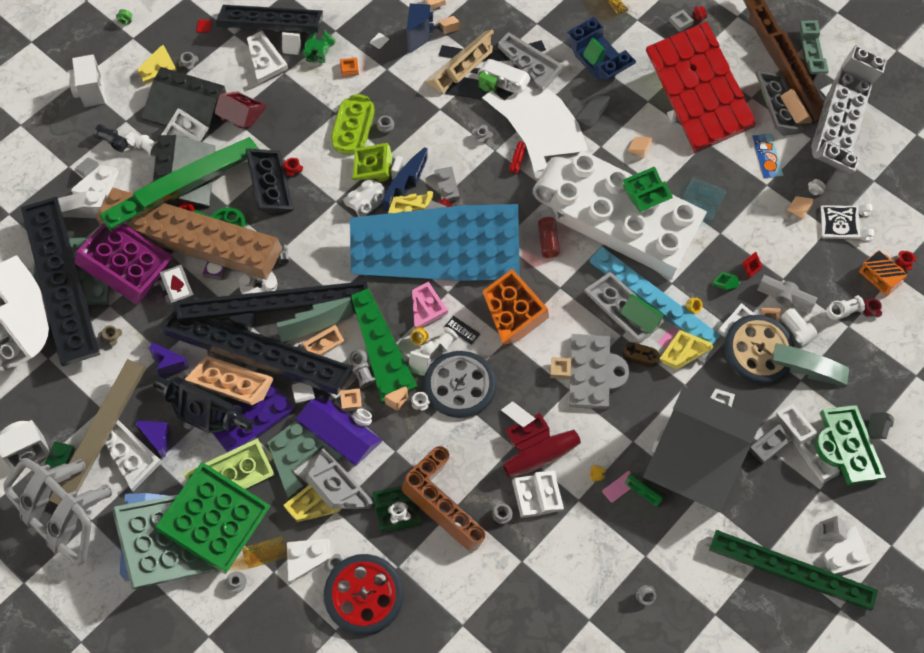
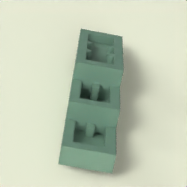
M351 298L313 305L314 310L295 314V319L278 322L277 326L281 342L320 331L353 315Z
M778 343L775 344L772 364L790 367V371L806 374L808 379L847 386L849 367L815 353Z

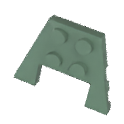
M297 421L267 442L289 500L304 489L292 472L319 451L326 448L338 462L344 458Z

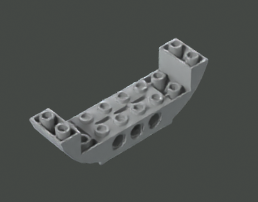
M858 45L853 47L827 93L811 145L812 155L815 159L847 174L856 171L860 157L853 154L872 84L883 74L887 59Z

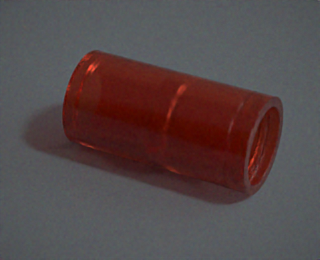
M552 217L541 218L538 221L541 254L544 258L557 257L560 254L556 220Z

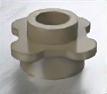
M108 325L102 330V335H100L99 339L101 342H108L111 346L117 344L119 336L122 335V330Z

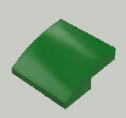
M655 166L620 181L628 197L639 212L673 198L666 181L662 182Z

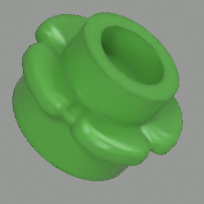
M120 9L118 14H116L118 22L126 25L132 22V13L128 10Z

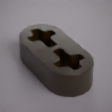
M629 342L624 346L623 357L629 362L646 367H654L659 361L660 354L652 347L635 342ZM631 349L634 350L633 355L629 354V351ZM649 354L653 355L652 360H648Z

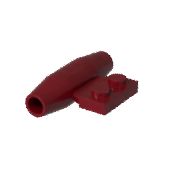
M540 413L534 415L535 420L525 427L516 424L505 429V434L513 447L520 451L502 464L508 478H513L530 473L562 458L581 444L578 433L573 429L550 436V428Z

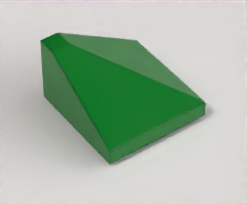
M722 271L711 285L729 290L738 287L740 283L736 275Z

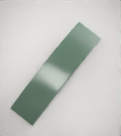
M818 20L801 21V46L807 70L810 74H828L826 58H823L819 40L820 28Z

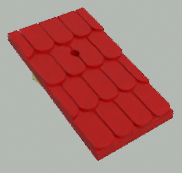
M708 22L646 47L647 55L694 153L752 129L756 125L754 116L744 99V95Z

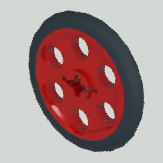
M357 554L339 562L331 570L324 587V603L331 619L340 628L358 635L373 634L389 626L400 612L404 598L403 584L396 569L388 561L370 554ZM359 567L364 568L367 572L366 576L362 579H358L354 575V571ZM379 574L384 575L386 583L383 586H377L374 583L375 576ZM341 581H347L350 584L349 591L345 593L340 592L338 584ZM362 588H365L366 592L376 591V593L367 595L365 600L362 599V596L352 597V595L361 593ZM385 595L389 598L390 603L387 607L378 605L377 600L380 596ZM345 602L353 604L354 609L349 614H345L341 610V606ZM369 609L373 612V618L370 621H364L361 618L363 610Z

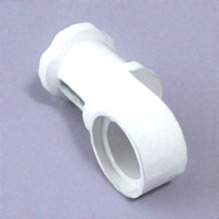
M129 132L124 137L128 141V147L131 149L138 148L147 151L150 156H156L158 141L154 142L147 135L140 137L133 132Z
M858 295L848 301L832 302L827 307L826 312L829 318L838 320L857 311L863 312L865 304ZM832 306H838L841 314H834Z
M445 327L438 339H435L433 342L430 341L424 347L422 354L429 355L430 360H432L439 351L446 353L451 343L458 339V335L449 327Z

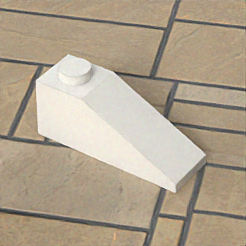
M84 191L58 198L63 217L96 218L107 195L103 191Z

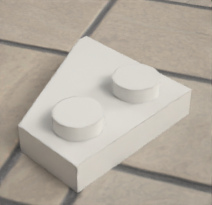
M856 526L847 532L846 540H839L823 556L828 571L837 575L871 564Z
M328 538L287 542L289 583H294L295 579L304 574H309L316 567L328 562L330 559Z

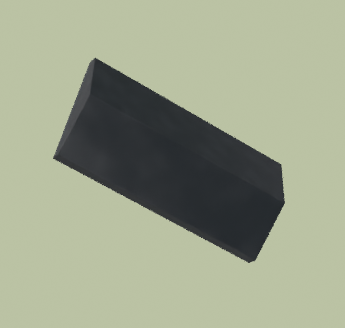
M246 148L245 151L258 210L272 216L292 212L294 209L285 170L282 166L281 152L277 150Z

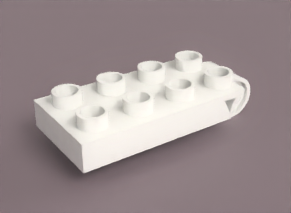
M580 150L574 162L562 157L551 158L532 190L539 202L553 209L556 221L671 279L673 278L707 211L672 195V199L639 212L620 182L632 176V174L583 150Z

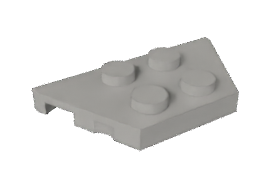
M323 448L305 480L330 509H370L374 502L326 448Z

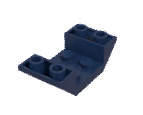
M592 17L567 31L566 35L575 57L596 79H610L636 64V60L626 50L618 53L603 37L604 27L595 17ZM593 38L605 48L603 60L596 65H592L583 56L585 49Z

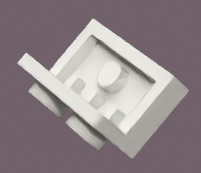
M369 179L364 181L356 190L351 191L343 201L346 206L356 211L358 217L366 216L383 203L382 200L386 192L381 183Z

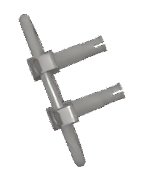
M28 458L21 459L3 484L6 496L20 512V520L28 528L32 526L46 540V546L54 552V555L60 552L72 563L83 565L88 556L91 521L84 510L96 505L97 502L105 498L111 497V487L108 488L109 485H103L96 490H89L78 496L76 491L67 493L58 483L70 478L71 475L84 471L86 466L82 459H77L74 462L62 464L50 469L49 465L40 467ZM27 467L35 474L19 498L13 491L12 484ZM52 490L62 501L47 523L46 529L39 520L46 504L49 502ZM78 518L82 522L79 556L66 546L72 532L76 528Z

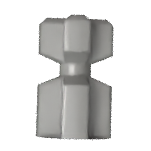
M284 244L281 246L282 251L278 257L279 264L282 265L289 263L288 248Z

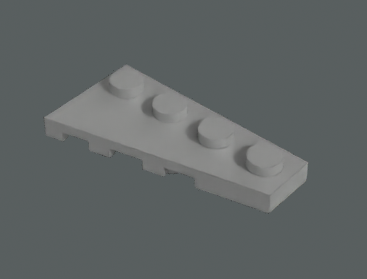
M509 32L498 42V48L520 70L528 73L530 80L542 92L563 71L564 65Z

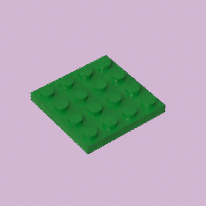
M201 462L156 525L155 530L226 574L271 505L204 462Z

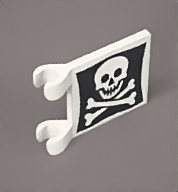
M871 204L820 207L822 239H861L868 242L873 240L874 230L866 229L860 231L859 215H871Z

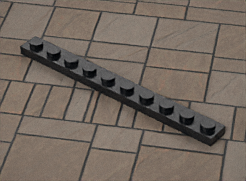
M367 281L176 301L177 320L182 322L247 313L255 314L309 308L316 304L351 298V295L368 289Z

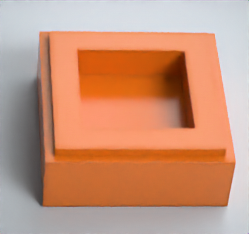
M357 57L340 59L342 77L359 75Z

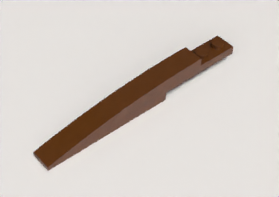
M743 0L751 14L749 19L781 74L785 76L790 88L797 93L814 122L819 121L824 101L785 30H780L765 0Z

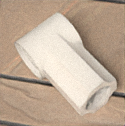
M790 308L781 315L780 320L791 332L792 339L798 347H802L818 337L815 327L810 323L806 324L794 308Z

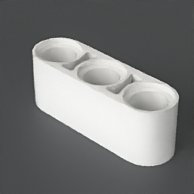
M488 59L478 71V77L481 72L498 78L497 87L516 94L522 93L530 82V76L525 71L492 59Z

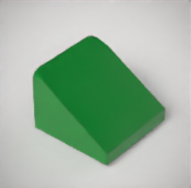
M593 38L585 49L583 56L592 65H596L603 60L605 48Z

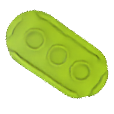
M361 94L351 95L350 98H345L339 106L331 140L334 149L341 154L353 155L355 154V148L366 146L375 113L374 104L367 96Z

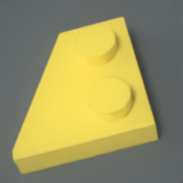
M428 191L427 194L419 196L410 194L406 197H393L388 214L425 210L432 201L433 192Z

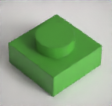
M481 72L479 75V88L495 93L498 78Z

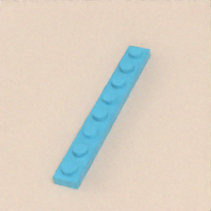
M601 247L590 258L591 264L605 274L612 272L639 299L663 314V318L677 329L711 342L712 345L720 339V334L605 248Z

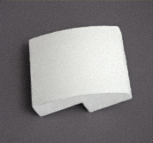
M554 471L536 472L533 476L513 478L512 483L521 518L545 515L564 509Z

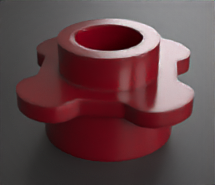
M864 300V316H876L877 318L882 316V311H880L882 304L879 300Z

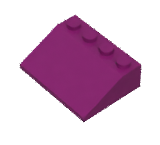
M103 223L77 250L75 264L138 305L161 276L160 272L167 268L173 256L125 224L110 231L105 223Z

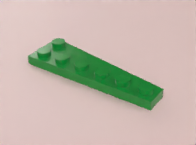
M369 288L351 295L382 404L385 403L384 397L387 394L406 387L408 392L417 389V384Z

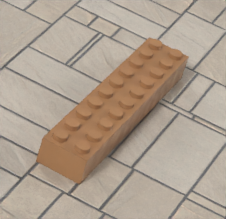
M112 187L96 216L99 224L102 225L104 223L100 218V213L132 197L133 193ZM162 203L125 223L126 226L157 246L264 280L268 279L282 251L280 242L276 237L166 203Z

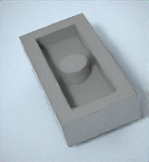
M446 167L434 170L441 200L444 197L450 202L460 200L453 168Z
M778 424L753 444L749 451L764 464L788 445L793 438Z

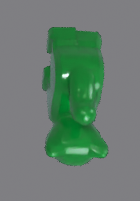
M326 30L323 32L321 41L315 40L316 34L313 33L310 34V37L305 42L303 56L307 62H314L313 56H318V62L325 63L328 49L335 44V39Z

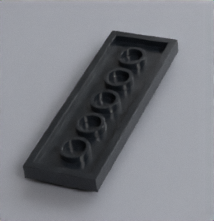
M223 4L216 19V27L225 29L239 28L242 30L256 29L259 31L273 30L275 32L290 31L292 33L307 32L313 34L319 31L323 19V10Z

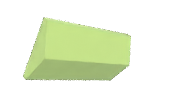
M258 438L205 463L244 489L275 475ZM198 466L183 473L187 482Z

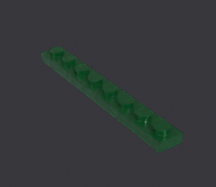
M716 530L709 548L711 552L863 609L872 611L874 608L878 589L722 531Z

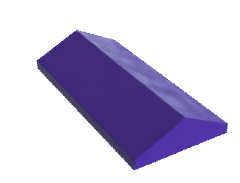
M323 395L311 400L296 418L298 423L355 466L382 443V439L366 427L357 425L350 415L342 411V409Z

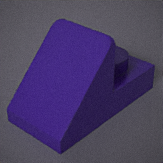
M152 343L149 347L152 359L160 363L157 367L159 376H168L189 368L186 358L155 343Z

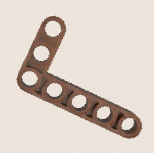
M437 446L408 472L402 483V491L465 549L476 551L485 539V531L430 482L444 468L450 456L449 451L445 447Z

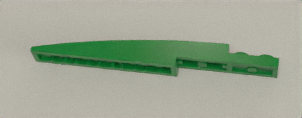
M250 137L229 145L133 192L132 197L100 213V218L108 229L113 231L169 199L174 200L247 160L246 148H259Z

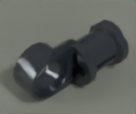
M98 124L95 128L94 137L96 139H103L116 151L124 152L128 146V141L118 135L116 129L111 130L103 124Z

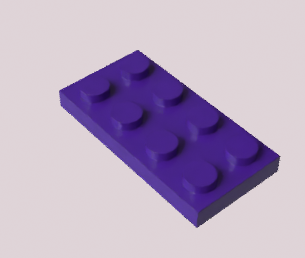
M272 381L264 400L253 405L244 402L237 404L243 408V416L254 421V427L250 432L237 427L231 432L225 430L212 434L224 450L229 452L257 439L295 412V408Z

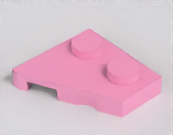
M429 282L412 290L415 329L417 327H424L448 314L447 308Z

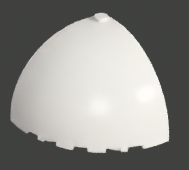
M17 255L0 263V371L19 366L38 354L46 342L49 331V317L43 294L35 279Z

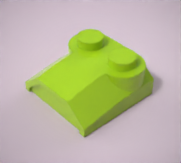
M388 143L354 149L353 180L376 179L378 182H384L390 178L392 154Z

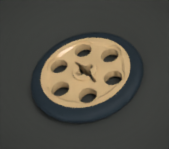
M748 315L738 319L728 329L724 348L730 366L742 378L753 383L771 384L784 378L790 371V367L774 364V370H769L766 367V361L772 362L775 344L794 347V342L787 329L777 320L763 315ZM745 329H752L754 337L747 336ZM764 330H770L773 333V338H767L764 335ZM738 343L745 346V352L738 351L736 347ZM759 345L762 347V352H758ZM747 360H753L756 364V368H749L747 366Z

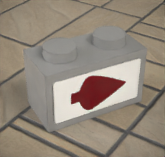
M182 265L160 272L162 280H159L163 291L167 290L168 295L165 298L168 306L172 305L175 310L176 301L195 299Z

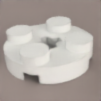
M273 272L270 273L267 280L245 273L239 279L241 294L276 291L278 286ZM256 283H262V284H261V285H262L261 288H259V287H255V288H254V286H255Z

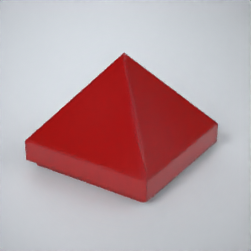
M754 252L742 262L748 278H751L763 268L757 252Z

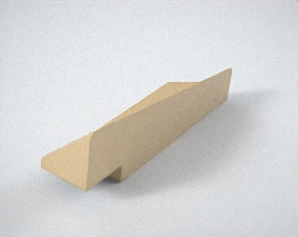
M493 29L482 33L426 79L425 82L443 94L453 81L455 83L461 81L492 53L491 35L494 34Z

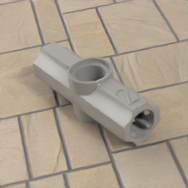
M766 275L763 276L758 287V291L776 298L780 305L786 307L792 305L808 313H811L817 301V297L799 290L796 284L789 281L782 283Z

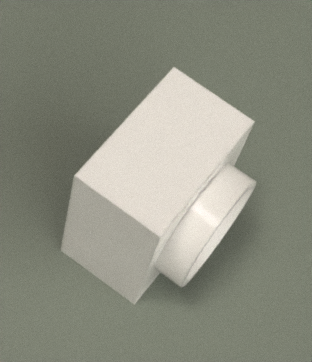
M94 54L72 58L74 69L68 70V80L73 97H81L84 107L106 104L102 75Z
M32 420L12 423L0 433V455L12 471L23 458H28L36 463L47 458L50 453L44 436Z

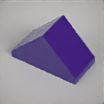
M137 421L136 425L140 432L163 459L166 456L171 431L168 424L165 422Z

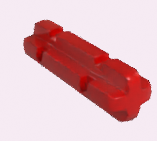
M519 141L517 143V149H515L509 166L510 173L517 174L519 171V166L527 149L525 142Z

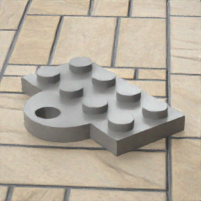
M572 334L569 407L608 409L609 392L621 389L628 380V365L623 358L610 353V336ZM617 369L622 370L624 375L618 377L614 374V371Z

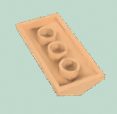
M206 356L185 378V382L250 405L264 400L273 381V378L210 356Z

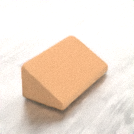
M793 89L781 95L784 104L797 124L812 123V118Z
M332 325L300 344L304 350L322 355L345 341L336 325Z

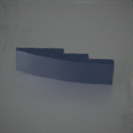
M424 147L397 174L382 200L383 210L389 211L393 197H404L409 185L417 186L428 160V148Z

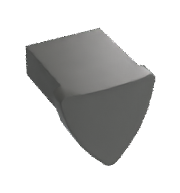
M880 412L870 415L867 428L870 439H887L889 429L893 427L895 421L891 414Z

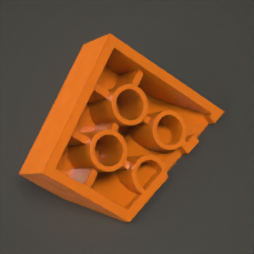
M513 269L482 291L503 345L521 340L549 318L548 308Z

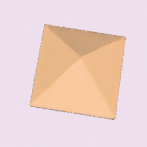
M761 308L760 315L768 316L779 322L781 309Z

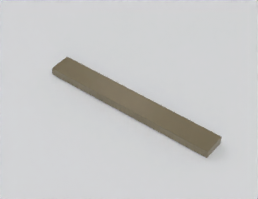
M129 359L126 360L70 461L71 463L77 459H82L86 466L85 470L71 475L70 478L58 483L67 493L74 491L78 493L146 370L145 366ZM54 492L49 499L50 502L59 505L62 501Z

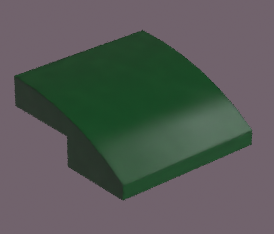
M402 486L372 492L381 534L421 525L417 504L404 494ZM397 502L405 503L408 505L407 511L410 514V519L392 523L388 508Z

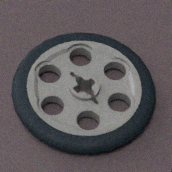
M452 351L441 355L429 365L423 380L424 393L428 396L431 406L438 412L455 418L470 417L486 409L492 402L497 388L496 375L490 364L481 356L468 351ZM462 362L467 367L464 370H458L456 365ZM445 370L449 373V376L447 378H440L439 372ZM480 372L483 377L480 380H475L472 378V374ZM464 379L463 385L457 387V382H461ZM440 388H445V389H447V390H448L447 395H445V396H440V395H438V394H437L438 389H440ZM473 390H480L482 395L475 398L471 395V392ZM456 398H462L465 402L463 405L457 406L453 401Z

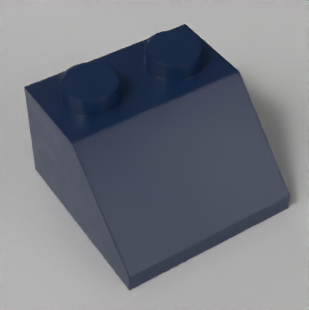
M410 3L407 23L408 53H412L430 40V33H434V23H431L433 22L434 12H430V4Z

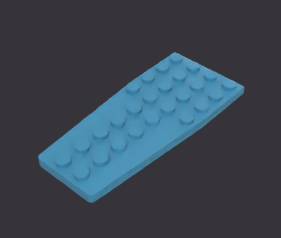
M518 204L462 205L353 217L350 219L351 272L358 275L473 281L498 280L513 269L520 277Z

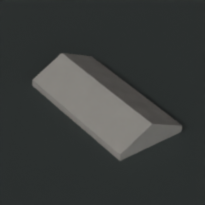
M609 272L584 290L595 303L637 342L645 340L652 335L621 314V310L628 298L634 293L612 272ZM661 320L657 329L664 323L663 320Z

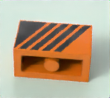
M880 250L868 258L859 271L886 296L902 285L907 277L904 270L893 263Z

